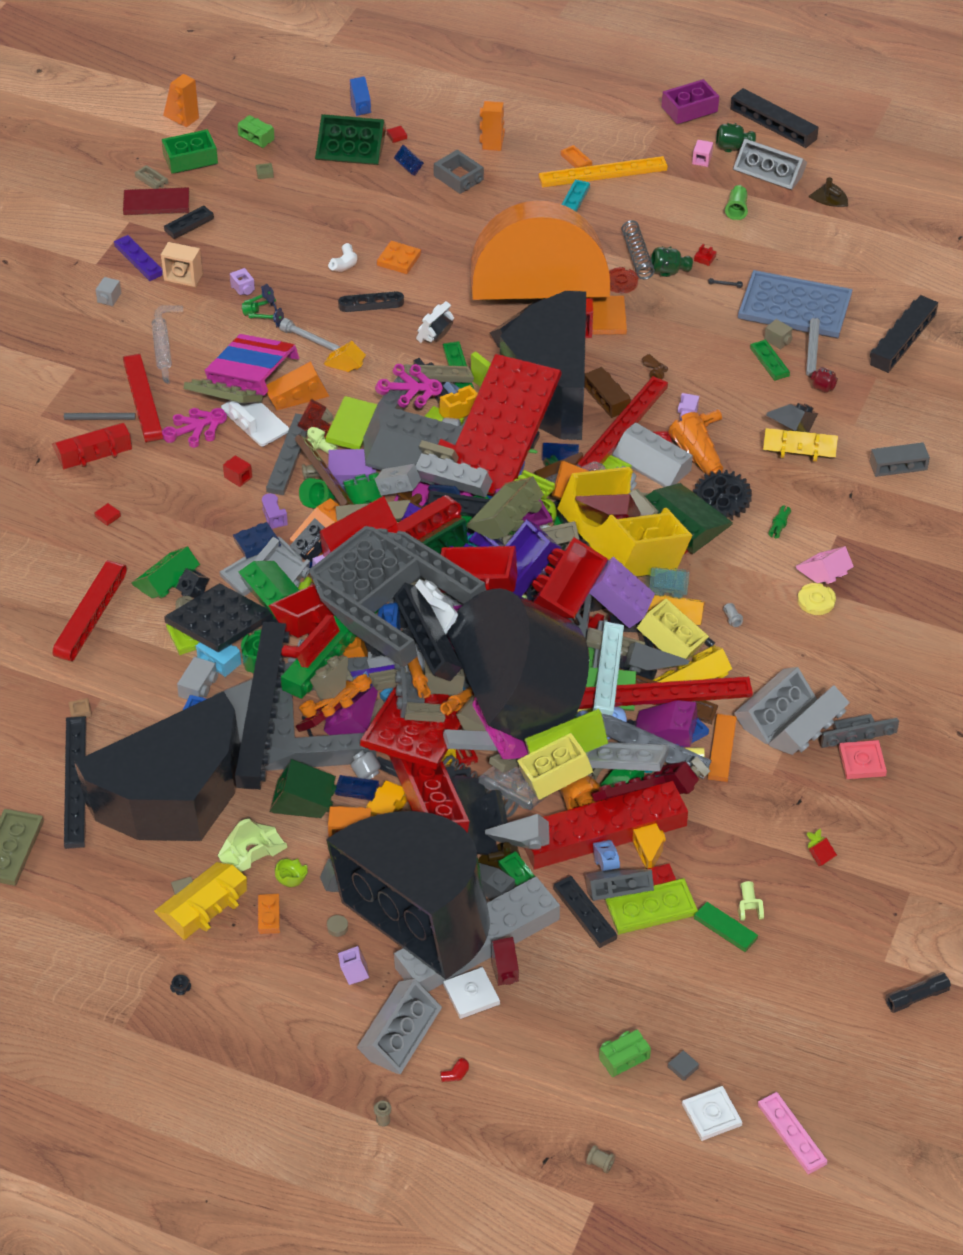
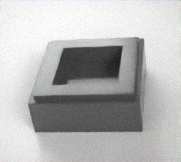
M683 1050L668 1063V1068L685 1081L699 1068V1063Z

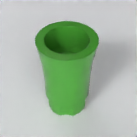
M737 185L731 190L725 207L726 215L732 220H741L748 213L747 190L742 185Z

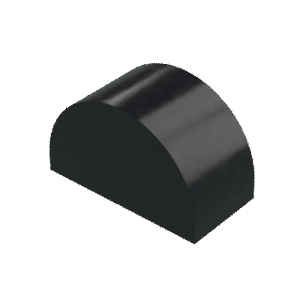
M506 589L486 590L467 601L457 611L456 621L451 625L447 634L488 726L525 742V739L574 719L584 696L589 672L588 647L580 628L571 620Z
M417 811L390 812L360 820L326 839L342 904L441 977L447 979L458 972L481 950L490 929L489 910L475 844L470 835L460 825L450 819L432 813Z

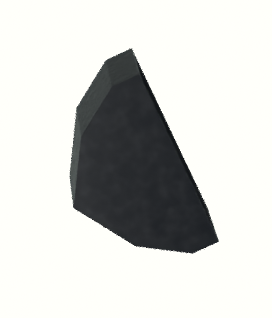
M563 291L530 305L500 336V355L561 370L562 375L539 429L563 440H582L586 291Z
M223 691L74 761L85 803L95 821L136 840L202 841L236 791L235 774L240 751V740L235 709Z

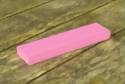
M777 1092L758 1101L761 1111L807 1174L827 1165V1159Z

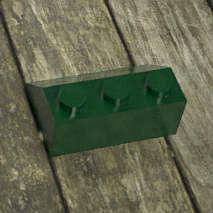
M454 518L418 541L440 555L443 547H464L468 543L466 520L464 518Z

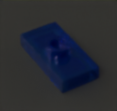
M402 145L394 156L414 176L424 164L405 145Z
M340 775L335 795L373 801L376 790L379 787V781Z

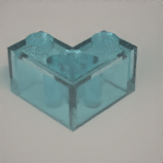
M652 567L649 588L655 595L664 596V593H672V597L683 598V595L688 593L690 570Z

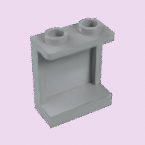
M273 537L254 561H275L298 588L300 580L306 578L310 573V560L306 559L305 562L297 559L278 547L279 540Z

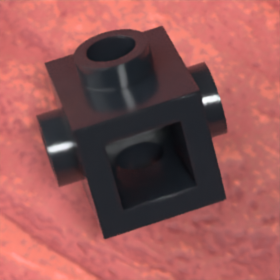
M185 568L179 578L176 589L182 592V596L195 598L205 592V587L210 578L195 569Z

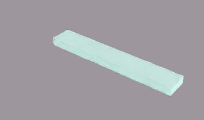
M610 622L604 623L593 711L599 709L602 714L613 715L624 630V625Z

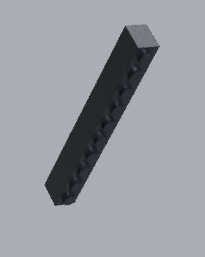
M263 622L235 774L236 788L261 790L262 782H266L267 770L265 766L269 765V753L267 751L272 748L270 734H274L275 722H273V718H277V706L275 705L280 701V691H278V688H282L281 673L285 671V661H283V658H287L282 655V648L286 643L290 642V631H287L286 623Z

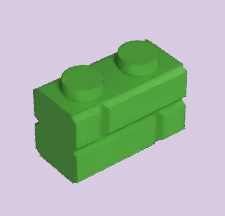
M250 115L237 125L240 137L262 148L271 143L275 138L274 128L270 124H266Z
M637 1029L633 1032L626 1031L619 1039L613 1042L610 1040L606 1041L599 1048V1060L606 1067L611 1077H615L650 1059L651 1054L649 1044L643 1039V1036Z

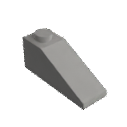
M536 814L487 829L485 834L497 842H509L511 845L523 848L540 849L541 846L549 844V821Z

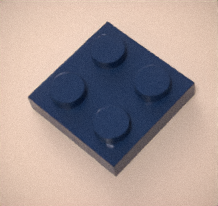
M267 522L233 534L235 543L246 559L258 555L273 537L279 540Z

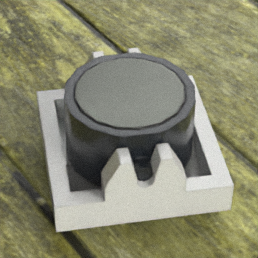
M447 301L442 305L438 304L431 315L428 313L423 318V324L417 330L419 333L416 337L420 343L424 340L430 342L435 340L437 342L451 328L454 316L449 311L451 305Z

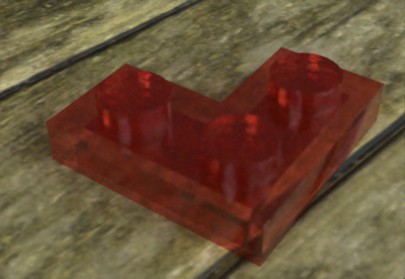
M311 399L297 426L305 431H308L311 427L321 429L325 432L324 437L326 439L331 424L321 418L327 407Z

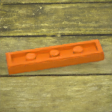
M717 714L708 780L728 782L736 716Z

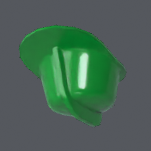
M307 478L300 485L299 498L306 507L316 508L328 499H336L323 480Z

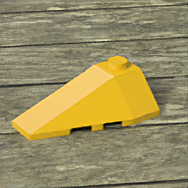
M713 645L692 656L693 661H690L688 665L677 667L678 670L676 671L674 669L669 670L652 681L673 682L723 678L729 674L728 671L732 670V667L723 648Z

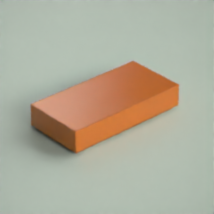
M574 145L561 150V156L573 167L592 166V161Z

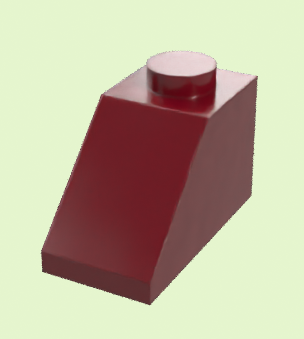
M686 761L663 765L661 771H655L654 773L655 777L664 776L665 782L673 781L679 794H689L694 790L695 784L699 781Z
M513 937L492 941V968L498 986L519 982V967Z

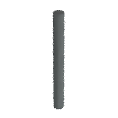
M64 413V420L136 419V413Z

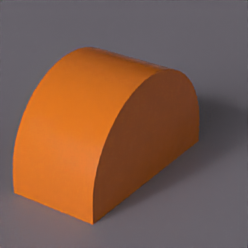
M528 201L511 206L489 221L475 243L471 257L473 300L549 298L563 291H586V297H610V274L600 239L584 217L564 205L549 201Z

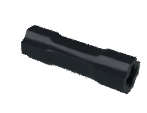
M940 972L928 977L925 981L886 994L885 1001L890 1011L895 1013L930 996H937L949 991L951 983L946 974Z

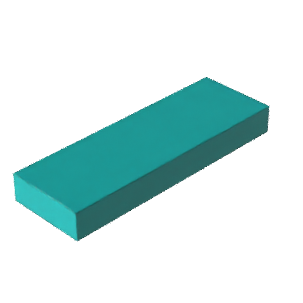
M575 179L561 205L577 212L590 189V183Z

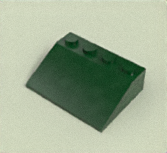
M321 114L315 160L379 165L385 141V120Z
M681 483L653 490L645 496L658 510L657 514H661L664 508H668L692 534V538L687 546V550L692 554L733 525L732 521Z

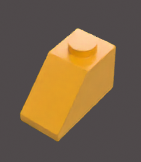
M350 341L332 351L325 360L324 365L346 372L353 369L357 370L363 365V359L366 354L353 341Z
M656 823L633 829L632 842L645 869L655 866L663 852V843L666 841L663 830H659Z

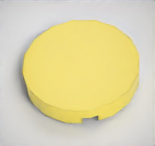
M821 583L804 585L798 593V605L802 610L813 615L829 613L834 608L836 602L834 591L830 587L823 586Z

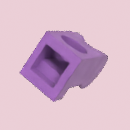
M271 493L262 497L263 513L269 526L274 529L288 525L287 512L285 509H279L278 497Z

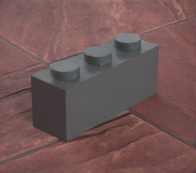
M924 442L871 449L869 462L875 477L928 470L930 456Z

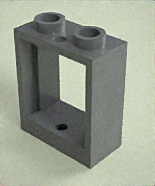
M455 150L434 163V177L461 194L484 180V167L459 150ZM462 167L469 173L460 178L451 171Z

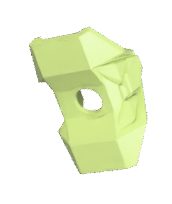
M248 818L236 825L221 848L218 858L222 863L232 864L242 872L251 868L252 862L266 855L273 857L287 848V843L282 840L275 827L257 824ZM252 844L256 845V847L250 849L249 852L246 850L247 846Z

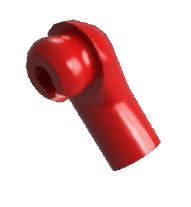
M460 1058L452 1070L440 1071L441 1082L462 1080L469 1070V1062L464 1058Z

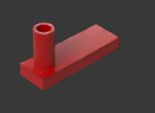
M326 615L299 647L284 645L282 655L284 657L298 658L301 667L308 668L340 631L333 615Z

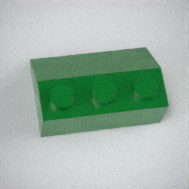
M186 546L168 553L131 583L150 598H163L169 593L168 589L172 586L173 588L177 586L185 568L195 569L200 563L189 547Z
M253 561L238 571L246 587L273 616L274 614L269 608L270 604L300 591L275 561Z

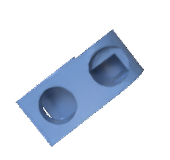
M611 840L593 843L595 863L600 865L602 871L620 868L617 849Z

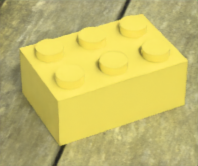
M664 599L649 611L637 627L658 649L687 660L701 648L709 637L668 599Z
M571 733L517 760L524 779L539 800L593 772L587 754Z

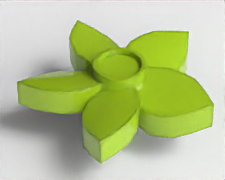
M821 829L816 830L815 835L811 832L807 833L808 838L811 840L808 843V848L825 838L821 837Z

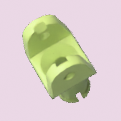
M315 427L308 429L307 435L309 438L307 440L310 441L315 450L321 449L329 454V450L338 449V446L325 442V432Z
M750 881L741 883L743 900L740 901L738 908L740 921H745V910L757 909L758 919H764L763 901L755 899L754 883Z

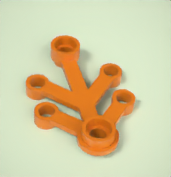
M366 674L356 677L353 681L346 680V687L335 698L323 699L316 704L313 700H308L301 704L299 709L304 716L309 718L317 713L316 709L323 707L322 712L324 716L329 717L335 713L334 707L339 702L343 708L351 706L353 704L352 698L359 691L364 692L368 690L372 680Z

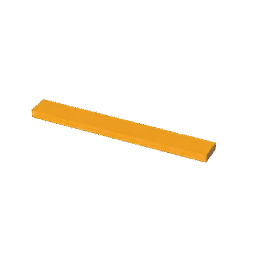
M664 156L542 172L539 173V180L543 188L573 184L575 179L587 182L667 171L668 166Z

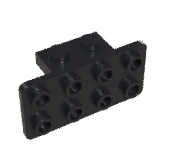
M455 775L452 777V783L469 819L468 834L475 844L477 854L488 856L489 853L498 852L496 841L486 835L485 830L508 823L501 790H493L486 794L482 779Z

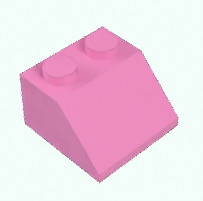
M846 546L820 552L796 565L797 570L814 582H825L826 584L836 581V577L848 574L847 570L854 567Z

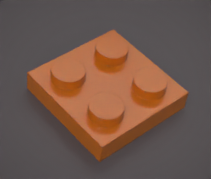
M390 241L377 259V266L408 274L420 257L421 249Z

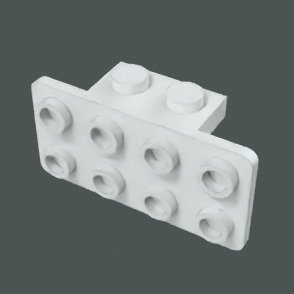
M231 400L221 406V409L225 411L227 416L260 446L273 442L289 431V427L261 402L240 403Z
M419 579L415 586L431 605L446 634L451 625L455 623L458 613L433 582L427 579L425 581Z

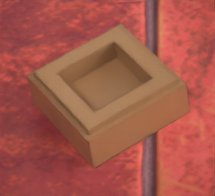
M88 698L68 702L71 717H92Z

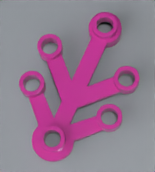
M396 364L392 370L394 375L399 376L406 383L389 382L387 379H380L375 386L376 392L380 395H386L389 390H409L398 399V405L403 408L407 407L412 397L418 391H425L422 396H418L414 404L418 408H423L430 396H437L443 390L442 384L436 379H429L421 372V367L417 364L411 366L409 373L423 383H418L404 371L405 369L402 364Z
M192 408L189 410V417L176 414L173 416L174 425L181 426L183 423L189 425L179 429L171 426L165 427L162 430L163 439L167 443H172L177 436L194 430L192 436L188 438L190 447H198L199 437L204 427L210 424L209 429L204 432L205 440H215V431L219 424L227 420V414L221 408H215L211 412Z

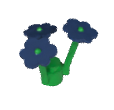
M268 284L261 286V295L245 300L242 303V311L249 319H273L276 322V327L279 328L284 318L282 308L277 309L273 289ZM261 298L266 299V301H262V302H258V303L255 302V301H257V300H259V299H261ZM269 303L276 310L274 315L256 314L259 311V306Z

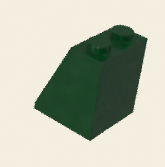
M291 759L277 779L269 812L322 818L326 812L329 813L330 806L332 807L333 805L331 796L336 791L337 785L334 784L336 776Z

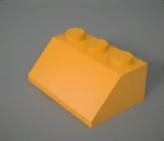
M655 594L647 611L648 613L664 599H668L693 623L701 625L705 601Z

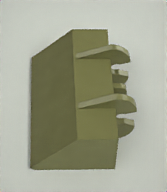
M533 476L505 483L471 519L467 527L491 540L506 537L510 531H517L524 523V520L521 519L528 512L537 513L542 508V503L539 500L544 494Z

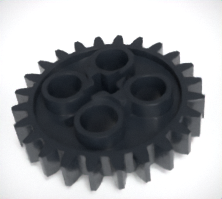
M718 470L717 474L711 471V476L704 474V480L699 478V484H695V489H693V493L732 521L734 520V515L740 517V512L746 513V508H749L750 502H752L750 483H747L746 478L742 479L741 474L735 476V471L731 474H728V470H725L724 473Z

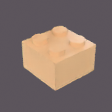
M171 242L167 243L161 253L164 281L196 287L203 274L200 248Z

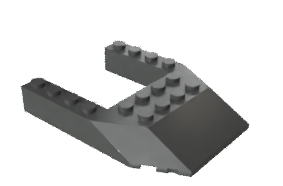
M399 376L394 381L395 383H406ZM389 390L377 404L363 437L365 466L379 470L415 464L416 466L422 453L419 447L422 440L438 444L439 440L443 439L456 445L466 420L460 427L420 416L419 414L404 411L406 407L403 408L398 405V399L409 390ZM423 479L420 480L421 482H424V483L435 484L434 482H430V481H427V480H423Z
M368 526L363 527L309 569L319 597L329 610L350 632L403 668L418 656L414 640L374 612L391 600L405 582L411 584L418 577L422 576L464 604L479 593L486 591L483 581L406 532L398 531L397 533H391L387 529H375Z
M368 657L348 658L349 671L369 669ZM293 662L285 664L284 673L293 664ZM253 677L224 690L235 709L240 746ZM278 688V691H280V701L275 705L277 706V718H273L275 730L274 734H270L272 748L267 751L269 753V765L265 766L267 771L285 769L291 759L311 767L351 765L354 761L353 756L362 750L364 753L372 752L376 757V751L360 746L361 738L365 733L295 738L293 695L283 691L282 688Z

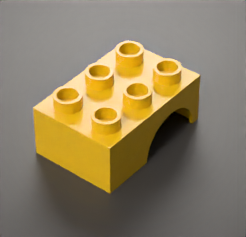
M630 467L572 473L557 509L568 520V523L575 521L578 533L589 543L590 548L605 556L608 560L614 557L636 577L643 575L656 576L658 573L677 570L692 538V534L668 508H664L661 514L616 519L613 515H609L608 519L601 525L586 518L576 501V496L631 493L630 483L633 470Z

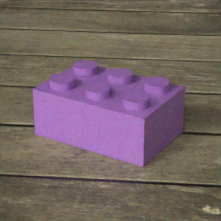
M614 557L607 561L589 592L628 628L644 619L655 595L650 588Z

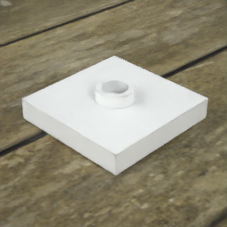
M483 967L443 981V986L460 1019L500 1005V999Z
M723 1086L682 1101V1106L701 1141L742 1126V1120Z

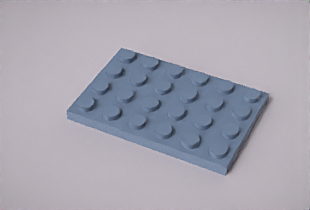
M753 270L738 318L763 324H770L777 319L795 330L805 332L810 331V320L818 318L820 320L819 334L839 338L853 289Z

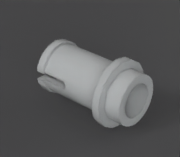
M733 603L726 604L723 611L729 619V624L733 627H739L743 623V616L738 613Z

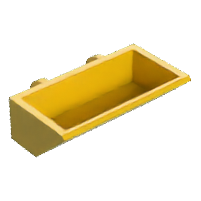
M766 428L763 450L780 451L781 458H784L785 452L813 455V461L817 462L818 456L836 457L838 436Z
M216 862L184 889L154 910V912L185 940L199 928L203 931H208L211 928L208 924L210 920L217 914H220L227 906L232 909H236L239 906L236 900L247 891V877L232 864Z

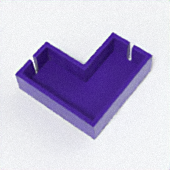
M527 519L505 545L516 546L518 576L513 593L522 597L549 563V554L554 555L551 553L553 549L561 548L538 525ZM475 532L469 539L470 542L478 546H504L498 539L491 540L478 532ZM468 543L464 545V547H474Z

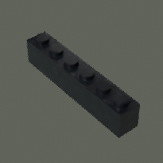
M744 88L731 97V110L804 148L810 146L818 138L819 127Z
M922 295L913 300L910 308L906 309L902 317L896 320L894 327L887 331L884 339L881 338L878 346L871 350L869 356L871 358L870 365L889 373L934 319L939 302Z
M405 582L396 592L394 598L432 674L451 681L463 667L429 602L416 586Z

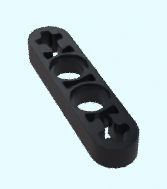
M398 291L347 295L338 299V308L342 312L399 308L404 305V295ZM365 301V302H367V303H365V304H360L359 302Z

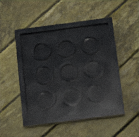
M221 583L164 616L166 624L218 653L262 626L263 622H268L274 618L267 608Z

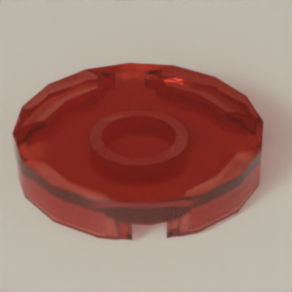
M624 267L609 270L611 291L615 293H629L638 286V276L633 270H625Z

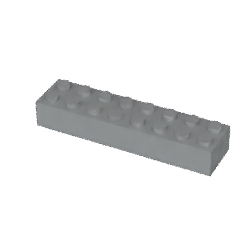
M536 876L487 903L490 929L483 947L466 966L449 978L444 979L405 949L394 953L395 969L404 980L416 979L429 992L442 985L443 981L454 978L491 958L492 941L513 937L514 944L558 921L560 919V904Z

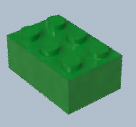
M208 129L161 139L163 155L171 174L218 164L217 148Z

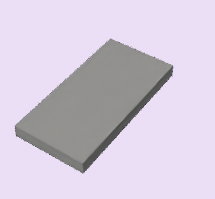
M278 537L281 544L279 547L302 561V557L281 537ZM258 555L248 559L243 557L221 570L220 577L237 593L243 596L249 594L251 591L244 584L238 571L253 562Z
M608 742V744L586 752L592 768L661 771L670 750L669 745Z

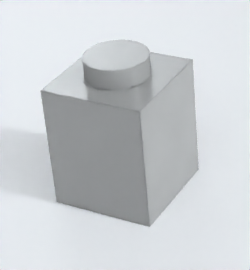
M104 277L96 288L97 303L113 306L121 295L119 280Z

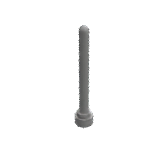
M284 318L280 323L279 329L285 333L293 332L332 351L340 347L295 326L290 319Z

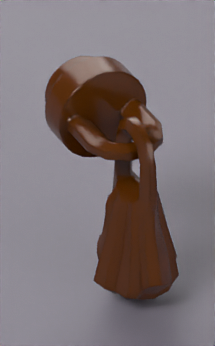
M650 354L642 358L644 365L653 368L650 372V378L654 376L662 380L664 372L668 371V367L658 362Z

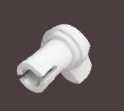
M349 243L342 246L344 255L330 260L328 267L332 271L343 272L357 263L358 257L353 252L352 245Z

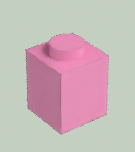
M697 140L693 151L692 164L708 167L712 157L713 142Z

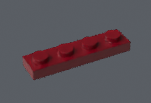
M655 774L643 777L642 781L639 777L629 780V784H626V781L615 783L614 787H611V784L599 787L600 791L593 793L592 796L594 802L666 782L664 776L655 777Z

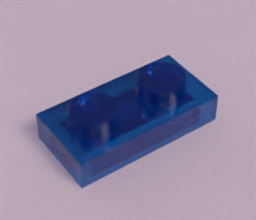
M543 443L542 460L547 457L550 459V456L554 455L560 461L579 453V444Z

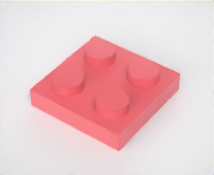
M879 740L839 743V752L846 779L886 776L887 770Z

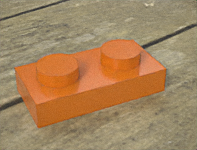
M279 894L258 895L259 934L280 933Z

